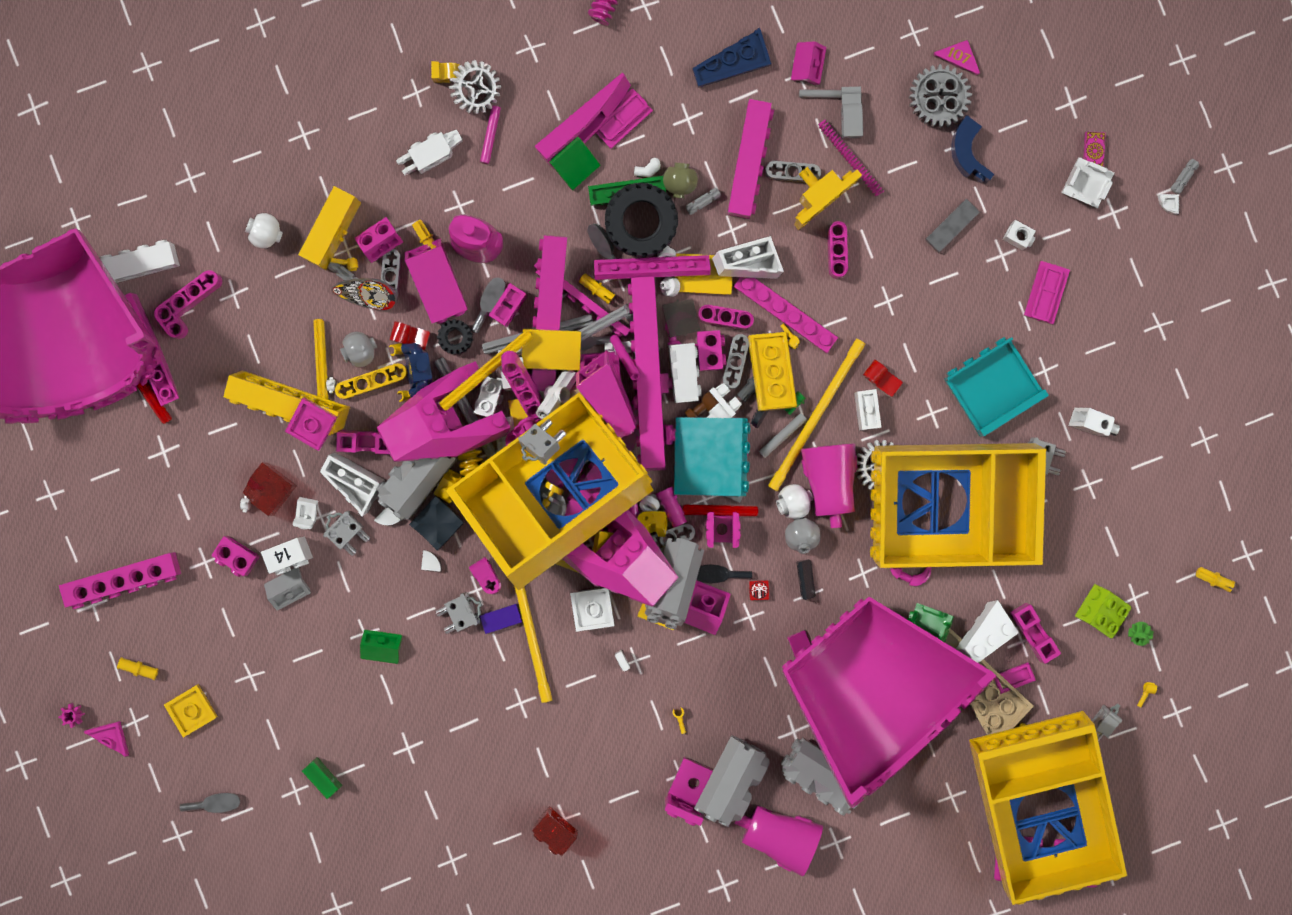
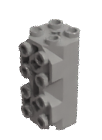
M451 456L439 457V459L423 458L414 461H403L400 467L395 466L390 471L388 481H383L378 486L377 491L379 494L377 496L380 498L378 502L385 508H392L394 510L393 514L400 520L411 519L456 462L457 458H450Z
M668 538L664 543L662 553L677 574L678 579L653 607L645 605V614L649 622H659L665 624L670 629H676L677 626H682L685 622L704 554L702 548L700 551L698 550V544L682 538H677L676 542H672V538Z
M731 735L694 808L700 813H706L705 817L713 822L719 820V823L729 827L732 821L742 819L752 799L748 788L760 784L769 766V759L766 758L764 751Z
M797 738L791 746L792 752L790 755L786 754L781 762L785 779L794 785L796 782L799 783L802 787L801 789L810 795L813 792L817 793L816 796L819 801L827 806L829 803L832 804L835 808L834 810L843 816L846 813L850 814L852 812L821 749L805 738L801 740Z

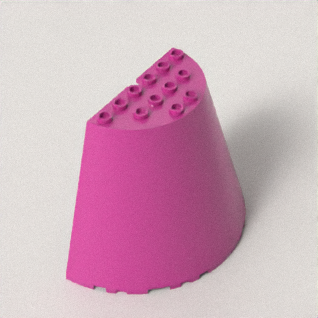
M76 228L68 230L67 233L35 247L31 255L21 254L0 266V419H4L6 424L38 423V418L48 417L51 420L55 419L56 416L57 420L65 419L70 416L85 414L84 409L93 407L95 411L129 396L137 391L136 386L139 383L144 386L147 380L154 376L156 365L161 363L158 345L80 230Z
M871 597L865 600L860 599L854 605L855 609L851 612L846 611L839 618L840 621L836 625L832 623L825 630L826 633L823 637L818 635L812 640V645L808 649L804 647L797 653L798 657L793 662L790 659L782 666L783 675L851 808L860 804L867 795H872L890 777L892 778L917 756L929 742L936 738L961 713L959 708L962 707L965 710L996 677L986 667Z

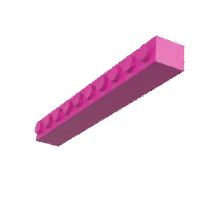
M654 276L631 278V284H628V295H632V303H629V313L633 314V321H630V332L634 333L635 339L631 340V351L635 352L636 357L632 361L640 374L637 380H633V388L637 390L638 397H634V406L639 412V416H635V425L640 430V435H636L637 447L641 448V455H637V462L640 465L642 464L646 471L666 470Z

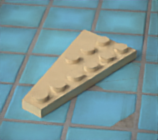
M950 629L945 643L956 649L962 639ZM983 659L979 664L996 675L1002 689L1006 687L1010 689V691L1000 694V690L993 679L984 688V691L970 704L986 735L1013 729L1033 708V705Z

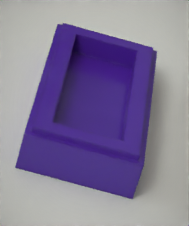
M517 603L480 615L485 634L522 622Z

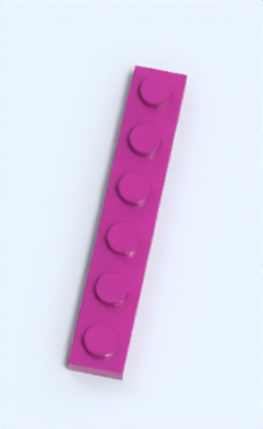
M709 255L594 260L595 280L651 276L710 275Z
M537 261V263L534 265V268H535L536 270H537L538 261ZM537 270L535 272L539 277L541 274V270ZM564 280L563 290L567 293L566 297L574 303L576 300L581 303V308L588 314L594 313L598 316L596 320L609 314ZM619 321L610 325L613 328L611 331L619 337L623 335L626 338L630 333V329Z
M740 277L734 288L826 354L838 339L833 333L756 278Z

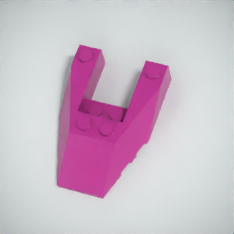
M476 361L462 366L422 388L377 427L394 462L414 461L423 458L439 459V457L451 456V458L457 457L505 437L511 427L502 411L463 427L453 407L445 411L439 404L440 401L480 369ZM480 382V383H479L475 388H473V389H476V388L480 387L481 384H482V382Z
M600 487L588 499L589 504L593 503L599 495ZM629 510L609 523V525L616 529V532L596 553L582 543L562 558V560L595 586H601L609 589L611 592L626 595L630 599L651 607L660 600L678 579L677 574L646 527Z

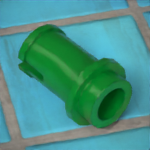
M797 391L795 394L798 407L801 403H805L804 400L806 398ZM788 408L784 410L789 415H791L796 408Z

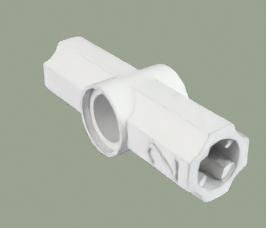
M563 370L555 384L546 387L544 391L545 399L536 411L539 418H545L570 399V389L576 382V372Z

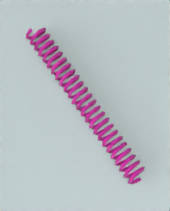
M826 119L820 122L818 125L821 132L824 131V135H826L828 140H831V143H834L833 146H836V149H839L838 152H841V155H843V158H846L845 161H848V164H851L850 167H853V170L859 169L858 171L862 174V181H866L865 184H868L867 187L873 190L872 193L878 196L885 190L879 192L882 187L878 188L880 184H877V181L872 183L875 178L871 179L872 175L867 177L870 172L865 174L868 169L864 170L865 166L860 168L863 164L858 165L860 161H857L858 158L852 160L855 155L851 156L853 152L847 154L851 149L845 151L848 146L844 147L846 143L840 145L843 140L838 142L841 137L836 139L838 134L833 136L836 131L831 133L834 128L827 131L831 127L829 125L825 128L829 122L824 124Z

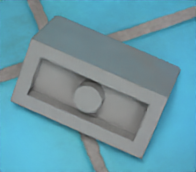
M298 567L264 584L267 599L277 611L311 593L310 588L302 579Z

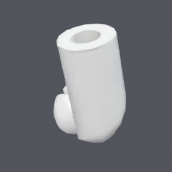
M652 158L646 167L635 166L634 176L652 177L661 167L660 160Z

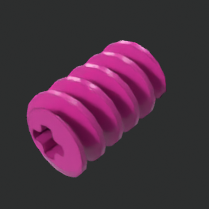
M595 0V2L591 3L592 9L588 10V14L594 21L609 26L605 19H612L608 12H615L611 5H618V2L616 0Z

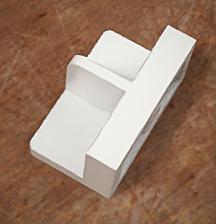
M877 390L855 392L859 431L881 428Z

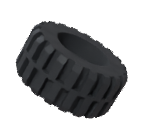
M635 183L618 190L610 199L605 211V228L609 239L617 249L629 256L642 258L660 253L665 247L670 245L677 232L679 220L677 208L673 200L664 190L649 183ZM636 202L650 203L659 214L657 230L646 238L633 237L626 231L623 224V216L626 209Z

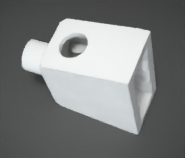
M1074 408L1068 425L1097 436H1116L1120 429L1119 425L1114 424V417L1091 408Z

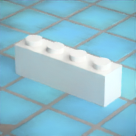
M167 240L157 241L156 245L150 247L149 245H142L137 247V250L131 252L130 250H123L118 252L119 255L116 256L104 255L100 257L116 283L180 266L173 243L167 242Z

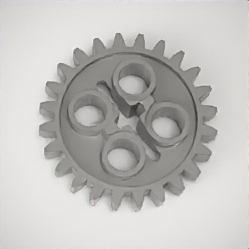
M939 64L937 70L932 65L930 72L925 68L923 75L920 73L917 75L918 80H913L912 82L916 87H911L909 90L914 94H911L909 99L914 100L910 106H916L913 114L920 113L918 120L924 117V124L931 121V127L938 123L939 128H941L944 122L948 127L951 125V121L957 123V117L963 118L962 112L968 111L965 105L971 104V101L967 98L971 97L972 93L967 92L971 86H965L968 79H961L962 72L957 75L955 74L956 68L949 71V65L942 69V65ZM932 83L935 90H928L926 84ZM945 83H951L954 86V90H948ZM938 93H940L941 96H944L942 100L940 99V96H936ZM923 95L932 96V97L924 98ZM927 102L934 103L935 109H929ZM946 102H952L954 109L947 108Z

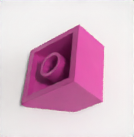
M696 580L684 623L716 635L722 623L731 594Z

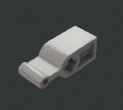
M861 86L841 87L842 139L861 138L863 136Z

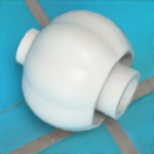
M267 213L257 214L255 219L250 218L245 230L246 233H249L248 239L251 244L262 249L271 247L275 242L279 243L283 234L280 231L278 220Z
M791 484L785 486L778 495L779 500L776 501V504L782 515L785 514L790 519H800L809 513L813 496L810 490L806 491L798 484Z

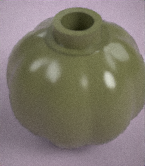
M675 162L674 167H669L663 175L664 187L673 193L674 198L684 199L685 195L692 193L697 187L698 176L694 169H689L690 164Z

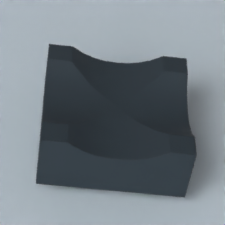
M435 496L409 525L438 551L465 521L438 496Z

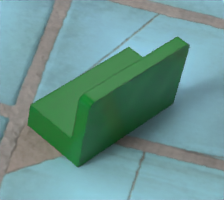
M364 630L360 643V658L398 664L402 635Z
M318 757L302 770L305 776L326 799L343 786Z

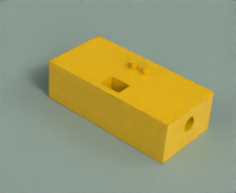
M334 186L298 255L310 263L327 270L331 258H333L341 241H344L343 237L347 235V229L361 202L355 196Z

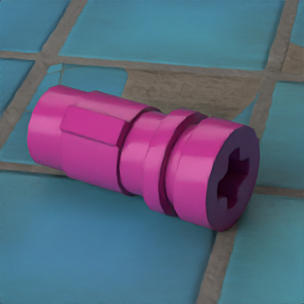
M673 486L655 494L657 499L661 501L660 505H663L667 519L671 522L673 528L687 522L684 512L676 499L678 497L674 495Z

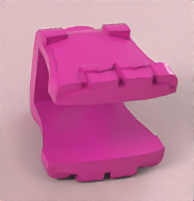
M714 512L707 514L706 539L708 547L713 548L714 542L732 543L733 548L739 547L741 531H739L741 529L739 513L733 512L732 516H714ZM721 523L727 526V532L723 535L718 534L716 531V527Z

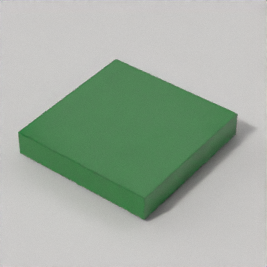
M578 136L549 161L572 191L601 166Z

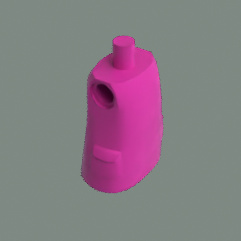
M460 214L455 216L449 225L451 246L463 258L473 262L488 263L495 260L501 253L503 248L502 235L485 220L467 214Z
M855 443L801 449L803 473L808 477L813 493L815 515H829L831 528L842 527L841 514L855 512L853 484L855 472L858 468Z
M758 805L755 807L751 818L743 815L741 820H735L734 823L746 829L742 843L765 853L775 860L779 867L789 872L792 871L801 877L805 875L813 859L823 831V825L812 822L811 819L801 815L795 817L783 815Z

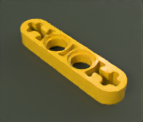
M396 363L342 381L336 385L335 394L341 399H349L402 381L407 377V368L403 364ZM397 367L403 369L404 372L401 373V377L393 375L391 376L393 380L390 381L386 370H389V373L396 372ZM378 373H383L386 377L382 384L377 383L375 380ZM360 379L367 381L368 385L364 390H360L357 387ZM353 382L356 393L352 389L346 392L347 395L339 392L342 390L343 385L346 388L352 387L350 383Z

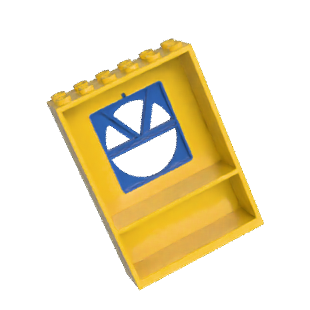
M580 392L536 424L540 427L549 419L552 425L545 431L552 437L560 430L566 433L558 442L560 449L547 461L546 465L542 464L539 460L532 461L528 459L525 461L522 458V446L519 439L516 438L446 490L506 577L518 590L522 589L654 491L650 485L653 481L648 476V472L642 464L640 465L637 462L634 454L626 448L623 440L617 437L611 425L604 421L603 416L599 415ZM524 449V451L526 452V457L531 456L535 458ZM578 458L570 477H568L559 463ZM586 460L593 462L599 468L602 479L575 483ZM551 469L554 470L583 510L569 516H560L549 512L543 506L540 498V488L545 476ZM601 488L599 495L591 504L580 493L581 490Z
M1036 443L889 445L874 447V451L871 453V460L874 463V470L871 471V481L874 482V489H871V501H874V508H871L870 512L871 520H873V527L870 529V537L873 539V546L870 547V557L873 558L880 568L1043 565L1045 448ZM931 473V493L914 484L913 480L921 475ZM939 473H945L957 479L963 486L967 499L966 508L960 519L950 527L938 530ZM906 489L930 501L909 515L904 513L902 500ZM931 511L930 530L921 529L912 524V521Z
M1084 711L969 740L1002 885L1012 905H1021L1026 901L1034 899L1041 900L1050 895H1061L1066 891L1080 890L1086 886L1100 885L1102 882L1116 881L1121 879V877L1127 876L1095 724ZM1057 788L1065 792L1074 804V807L1017 821L1019 805L1027 795ZM1076 816L1072 832H1069L1058 821ZM1047 823H1050L1065 838L1062 843L1056 846L1039 847ZM1037 826L1031 843L1019 831Z

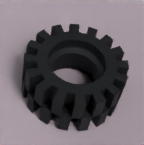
M452 319V321L448 320L445 324L441 325V328L438 330L437 339L444 351L452 355H460L471 347L473 333L466 323ZM453 330H459L463 336L462 341L456 345L451 344L448 340V335Z

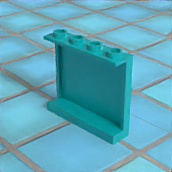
M1012 337L999 339L995 342L997 346L992 349L987 347L980 351L978 358L975 360L973 357L963 362L964 366L958 370L955 367L947 372L948 377L944 378V381L980 437L986 436L1049 396L1045 389H1041L1012 343Z
M676 417L674 495L746 496V492L749 491L747 473H749L750 469L749 461H747V453L750 452V443L747 442L748 434L750 433L748 419Z

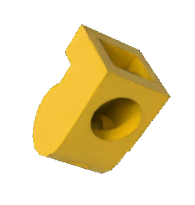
M431 61V78L433 82L450 83V78H456L453 72H460L458 69L460 64Z
M645 511L638 515L637 519L646 527L649 533L657 532L658 537H666L668 524L666 512Z

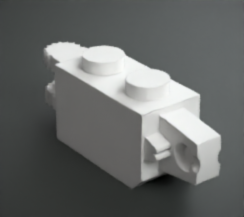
M454 130L446 134L435 132L427 137L428 140L422 143L419 141L411 145V149L408 150L409 153L396 160L398 165H401L413 159L414 164L404 168L403 174H410L417 169L422 174L450 159L453 153L452 149L462 142L458 131Z

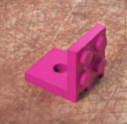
M684 757L665 798V811H667V814L674 818L679 816L692 826L696 824L701 826L704 814L694 808L713 769ZM691 778H696L699 780V785L691 787L688 781Z

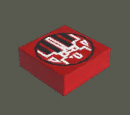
M768 580L749 581L750 600H769Z

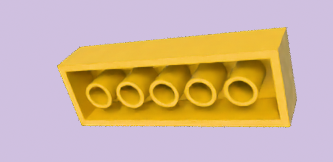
M243 370L229 375L223 396L229 399L230 403L245 404L248 409L265 411L266 415L272 417H283V420L286 422H290L301 399L305 397L338 416L329 435L344 429L350 406Z

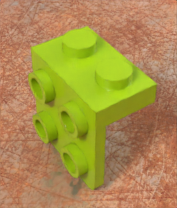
M1094 584L1075 617L1093 626L1107 637L1113 638L1129 614L1131 606L1111 591Z

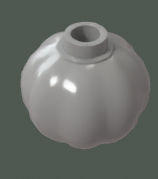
M355 331L349 333L342 341L344 347L340 349L345 362L351 361L355 367L367 366L372 362L374 349L377 348L373 337L369 338L362 332Z
M800 518L794 520L786 527L785 540L789 548L801 554H806L819 545L821 538L820 529L815 522L807 518Z

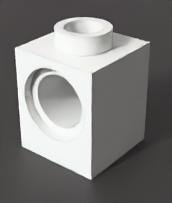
M1015 220L1010 224L1002 240L1024 250L1027 247L1030 248L1033 244L1035 230ZM1017 232L1024 234V241L1017 238Z

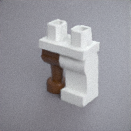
M723 383L707 392L703 396L702 401L693 410L689 408L684 413L689 418H699L698 415L707 410L710 415L706 418H732L742 404L736 397L728 403L722 398L730 392Z

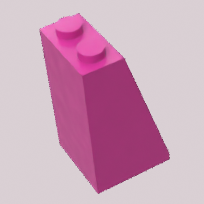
M441 238L432 242L436 246L433 249L427 244L405 252V262L430 321L437 324L445 322L450 316H461L468 310Z
M606 350L576 373V388L599 415L603 416L604 421L611 425L618 437H627L636 428L635 414L611 356Z

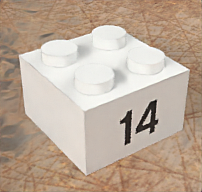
M305 537L295 538L261 552L269 574L275 573L276 576L291 571V566L299 568L309 564L308 560L313 558Z

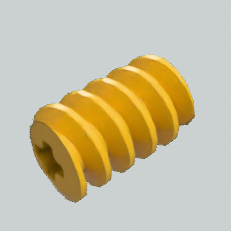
M474 449L458 456V460L464 461L459 464L460 468H464V470L460 471V475L466 476L480 466L478 462L483 459L477 457V455L482 453L481 450Z

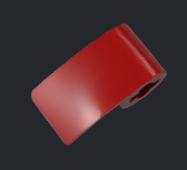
M395 321L389 340L401 344L418 343L425 350L430 332Z
M874 359L863 376L892 397L903 382L887 371L888 369L883 364Z

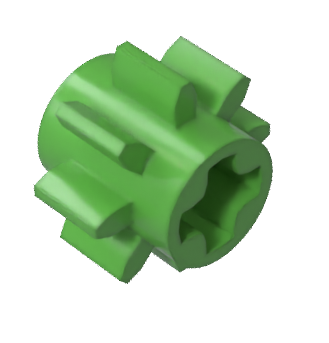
M1137 622L1132 624V628H1129L1128 637H1131V642L1144 646L1147 643L1149 644L1150 639H1153L1154 631L1151 630V626L1147 623Z

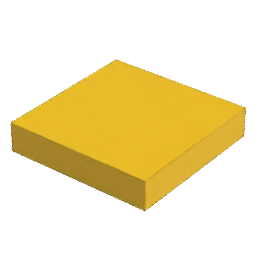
M199 684L164 704L183 738L218 717Z

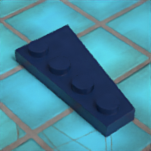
M756 29L750 35L743 37L735 44L728 46L720 53L693 67L692 70L698 88L771 66L761 29Z

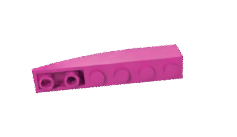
M623 72L535 145L541 157L551 167L552 165L549 161L577 136L585 143L610 117L631 86Z
M130 292L124 296L159 347L161 363L156 365L155 374L152 378H149V381L160 405L164 406L179 399V395L137 294Z

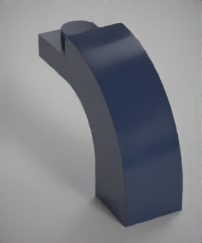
M967 115L953 135L951 143L952 158L957 169L964 177L967 178L973 173L977 181L987 183L994 176V173L979 163L972 153L973 139L982 126Z

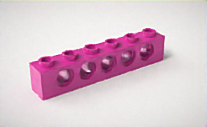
M173 552L58 586L64 607L72 606V609L84 607V602L90 601L91 604L103 601L102 597L109 596V599L121 596L120 592L127 590L128 593L139 591V586L146 585V588L158 585L157 581L163 579L165 583L176 580V576L181 575V570L176 553ZM156 566L161 568L160 576H157L154 572ZM138 571L143 574L141 581H138L136 578ZM119 577L124 579L122 587L118 584ZM101 582H103L106 586L104 592H102L99 588ZM83 587L87 590L86 597H83L81 595V589Z

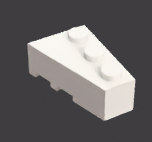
M771 236L720 250L712 258L719 276L777 279L784 272Z
M695 343L668 345L674 403L699 401L698 396H701V386L697 385L699 367L696 366V358L698 356Z
M335 452L328 455L320 471L346 497L345 499L359 511L358 513L361 516L368 513L378 494V486L385 481Z
M998 600L987 602L985 609L977 617L975 624L966 633L956 650L979 663L1019 632Z

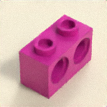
M387 217L355 237L359 247L371 263L403 243V240Z
M510 283L489 316L507 328L527 298V294Z
M720 330L697 332L699 372L722 370L723 365H726V355L722 354L721 346H725L724 335H720ZM707 337H714L716 344L708 346L705 342ZM710 355L716 356L718 360L714 366L709 365L707 362V357Z
M223 536L211 555L215 558L214 561L223 567L225 565L231 568V572L238 577H241V575L243 577L248 576L260 557L230 536ZM225 547L229 548L231 552L228 558L223 555ZM240 558L246 559L247 565L245 568L239 565Z

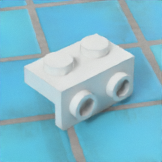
M486 377L483 380L479 398L475 403L474 413L485 417L495 413L503 386L501 380Z

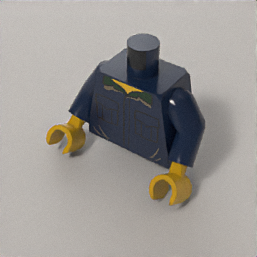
M398 343L389 346L394 348V353L390 354L391 356L404 353L410 390L397 392V394H402V399L399 402H407L418 391L432 382L428 352L423 351L418 343Z

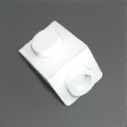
M299 497L293 526L300 529H312L317 517V500Z

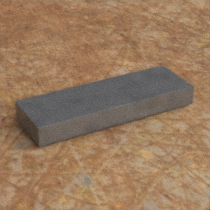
M965 199L925 240L939 253L980 212Z

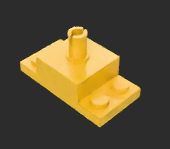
M806 167L804 171L802 170L798 175L801 176L809 188L802 194L799 200L804 209L795 217L797 219L794 224L796 228L800 230L856 184L862 176L858 169L854 172L850 170L842 179L831 170L819 180L809 167Z

